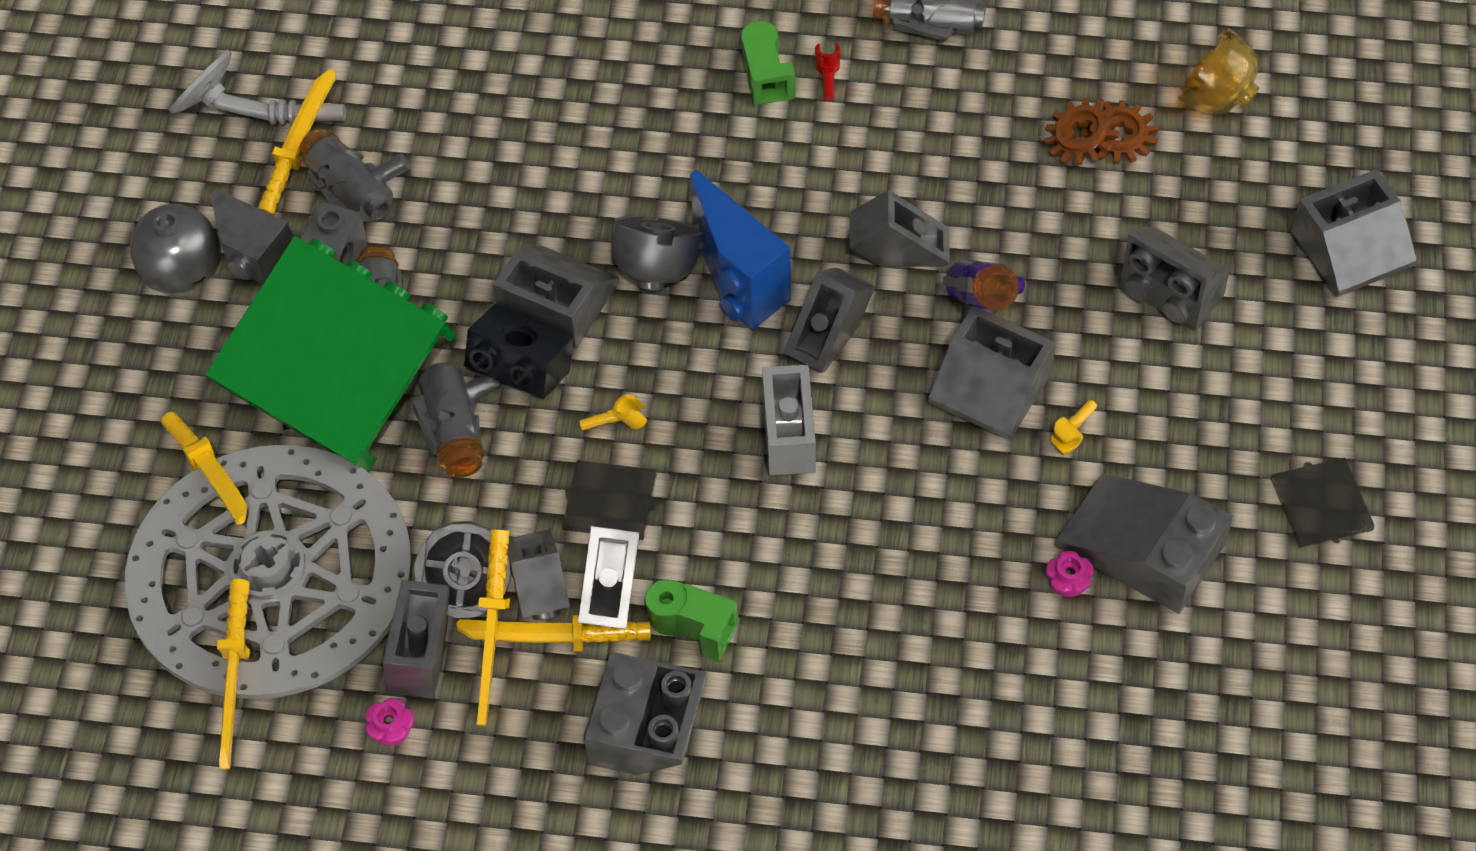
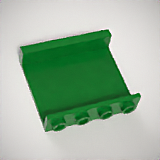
M294 236L205 375L220 387L327 451L339 455L355 466L362 467L369 472L377 460L368 451L371 444L439 337L441 336L452 342L456 334L445 323L448 316L436 307L425 302L422 308L408 301L411 295L398 285L387 281L383 287L371 280L373 273L358 262L350 259L347 265L333 258L336 252L323 242L313 238L308 244Z

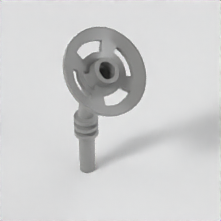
M227 49L192 82L169 108V111L174 114L202 101L208 107L212 104L216 109L270 121L271 125H276L278 121L280 125H286L287 121L292 125L302 104H296L295 100H290L288 104L286 100H280L279 104H277L276 100H270V103L267 104L225 94L226 88L220 81L227 70L232 54ZM322 104L314 121H345V105Z

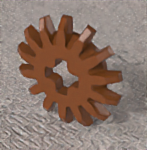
M1082 98V105L1074 107L1071 101L1066 104L1068 111L1064 114L1056 111L1053 116L1058 120L1057 124H1047L1045 128L1047 131L1055 134L1044 138L1046 145H1056L1049 150V153L1052 156L1063 154L1060 161L1065 164L1076 154L1075 163L1082 165L1085 159V152H1089L1091 158L1095 161L1098 159L1095 151L1096 147L1105 151L1111 150L1112 145L1104 140H1113L1119 137V131L1112 129L1117 127L1121 121L1119 117L1110 119L1116 111L1112 105L1102 111L1104 100L1098 98L1095 105L1091 106L1089 105V98ZM1090 124L1089 129L1092 135L1088 138L1081 136L1078 140H1075L1077 136L1074 130L1078 126L1086 128Z
M1119 100V106L1114 107L1116 111L1110 119L1119 117L1121 123L1118 126H1123L1124 132L1131 135H1124L1123 140L1119 141L1115 139L1104 140L1111 144L1112 148L1110 151L1101 149L1097 154L1098 158L1102 160L1110 152H1114L1113 161L1119 164L1121 153H1124L1131 163L1137 160L1133 151L1139 155L1148 156L1150 150L1145 146H1155L1158 139L1150 137V135L1159 131L1158 125H1146L1153 119L1151 113L1141 116L1139 111L1142 106L1136 104L1133 109L1125 107L1126 101ZM1109 101L1104 102V110L1111 106ZM1089 129L1081 131L1080 135L1088 138L1092 133Z

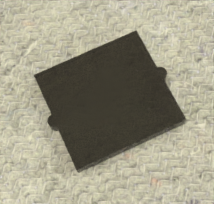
M1345 457L1314 465L1310 462H1305L1302 468L1272 474L1270 480L1299 548L1331 540L1334 543H1340L1343 537L1374 530V522Z
M577 460L571 488L565 491L568 502L562 525L563 530L590 533L591 526L638 532L639 540H644L649 513L655 509V501L652 498L657 470Z

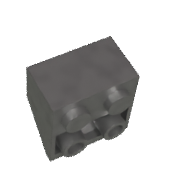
M1378 169L1299 199L1291 232L1337 297L1415 266L1417 260L1401 200Z
M1154 226L1134 228L1128 234L1120 288L1125 290L1133 299L1144 301L1163 312L1171 321L1179 324L1182 323L1196 331L1223 298L1230 269Z
M540 245L515 251L493 283L496 304L574 336L573 347L577 348L619 284V277Z
M972 306L951 339L929 395L928 403L1011 440L1052 373L1056 342L976 306Z
M611 652L584 738L588 765L633 775L682 765L707 679V672Z

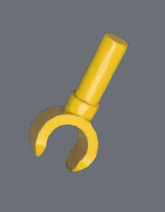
M623 395L615 402L613 409L581 419V429L584 431L622 421L632 430L640 429L647 423V418L638 410L644 409L645 405L632 395Z
M1088 400L1069 419L1062 417L1056 421L1054 426L1055 433L1052 434L1050 441L1062 454L1071 453L1082 442L1083 435L1077 429L1097 408V404L1093 400Z

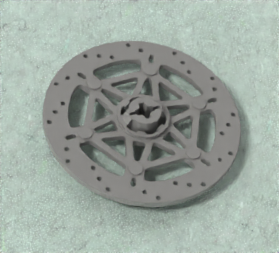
M298 445L259 446L236 451L217 458L216 460L236 487L248 486L249 495L244 499L247 503L248 519L245 537L243 538L215 534L234 521L228 510L199 529L185 526V523L192 515L209 501L218 497V495L198 468L176 482L154 504L139 526L127 558L124 587L129 615L141 642L152 657L173 676L205 692L224 696L227 659H222V657L204 650L191 640L205 629L225 635V631H227L226 622L220 620L228 617L227 612L230 601L209 611L206 609L226 590L230 589V583L233 579H245L250 582L247 604L248 607L252 608L257 630L250 631L244 629L245 643L260 647L261 654L260 659L256 662L239 661L236 698L238 699L280 698L321 686L339 677L362 661L389 632L401 580L410 581L412 550L404 518L395 500L386 488L365 469L355 466L350 461L334 453ZM260 471H264V477L262 479H260L258 475ZM279 480L303 481L328 489L344 500L333 509H327L278 493L276 485ZM267 507L271 514L274 529L258 531L260 510ZM280 509H290L316 519L287 531L284 527ZM360 524H365L368 527L375 549L374 575L372 582L368 585L352 581L348 532ZM325 528H330L310 548H306L300 541ZM165 534L174 535V537L165 536ZM333 543H338L341 570L339 574H334L314 563ZM211 546L231 549L233 551L228 560L223 561L203 550V547ZM172 552L184 555L186 558L188 606L176 614L168 613L162 588L164 564L167 555ZM199 563H203L223 574L203 595H199L197 571ZM310 577H315L334 587L335 591L305 588ZM294 600L323 604L296 624L290 626L292 602ZM368 600L374 602L375 604H369L364 601ZM280 606L277 630L269 632L263 610L269 607ZM339 609L355 613L352 619L329 640L305 653L296 656L290 655L289 645L291 642ZM177 629H180V630H178L176 633H174L173 635H170L171 633H173V632L176 631ZM276 662H279L278 671L273 670V665Z

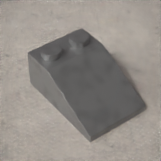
M1102 473L1056 539L1055 546L1063 551L1077 552L1081 558H1087L1094 568L1180 614L1226 545L1233 515L1188 492Z

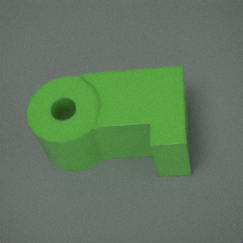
M766 21L749 23L742 31V60L753 105L795 99V72L792 62L780 64L778 57V30L774 25Z
M665 579L652 584L645 596L651 627L660 634L674 635L678 633L699 641L702 656L720 662L739 623L737 601L675 580Z

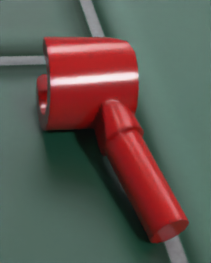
M835 43V52L824 54L820 51V44H817L815 47V68L819 73H822L824 100L831 102L834 100V76L840 69V46Z

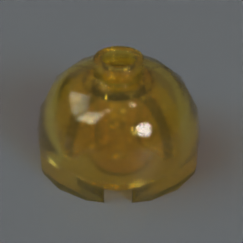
M1226 28L1216 39L1220 43L1216 50H1207L1182 86L1183 92L1177 96V99L1202 114L1213 116L1226 114L1237 104L1245 108L1259 89L1253 83L1259 70L1258 57L1252 46L1229 28Z

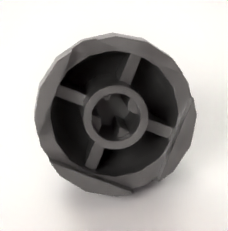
M165 204L151 209L140 218L131 234L130 255L137 274L144 279L148 287L167 294L183 293L194 289L192 283L200 281L204 276L207 281L214 275L221 262V246L214 228L207 217L189 206Z
M623 216L616 218L614 221L612 254L616 265L627 276L638 280L637 286L639 288L659 291L664 289V283L677 282L691 272L698 258L702 232H698L699 228L672 219L658 217L657 223H643V216Z
M473 521L450 522L435 529L420 546L414 564L415 581L450 586L447 616L456 619L472 618L485 613L487 608L478 607L479 597L486 596L487 568H489L488 555L490 553L489 545L491 544V529L488 526ZM509 552L507 553L505 592L512 575Z

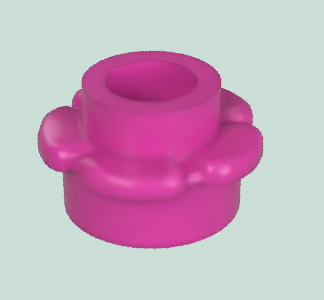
M1074 551L1059 553L1058 558L1051 559L1046 567V575L1050 578L1051 587L1056 593L1065 597H1074L1083 593L1091 585L1090 577L1094 574L1091 562L1087 558H1081ZM1072 569L1075 573L1070 575L1066 573V570Z
M388 698L381 704H373L365 716L368 722L366 732L369 737L386 746H393L403 742L409 735L414 722L412 711L405 708L403 701L395 698ZM387 717L393 718V722L386 724L384 720Z

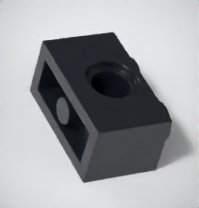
M495 303L467 330L464 366L544 399L570 372L574 336Z

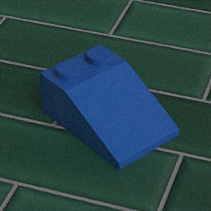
M695 170L690 174L693 226L699 228L698 232H702L700 247L718 293L721 306L732 320H740L753 331L791 300L790 247L703 174Z

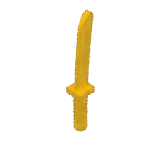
M328 70L315 79L282 148L274 147L272 155L275 161V168L272 170L271 178L267 183V189L263 193L258 209L274 215L277 203H279L282 195L281 193L285 188V182L289 178L290 170L295 169L299 171L301 166L299 153L336 79L334 70Z
M166 413L162 417L161 423L183 448L192 470L198 468L225 505L237 525L243 524L246 520L247 503L223 467L216 460L210 441L206 437L199 440L177 413Z
M491 529L490 531L491 544L489 545L490 553L488 555L489 568H487L486 596L479 597L478 607L487 608L477 716L478 726H486L488 721L498 610H505L510 605V599L503 598V595H505L504 583L507 571L509 530Z
M245 579L231 580L230 604H228V618L226 621L227 631H225V639L218 640L217 650L222 654V659H227L219 758L221 770H229L231 766L239 659H249L250 649L245 645L244 639L245 616L247 614L250 582Z
M572 615L573 627L572 623L498 621L496 641L573 643L574 651H583V642L651 641L650 621L627 622L626 629L578 623L579 615ZM459 619L457 621V630L473 640H485L486 621Z

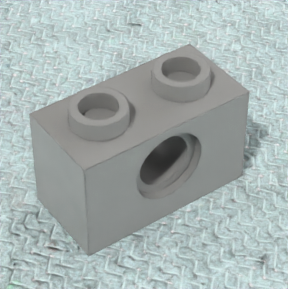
M809 365L762 367L769 476L816 473V441Z

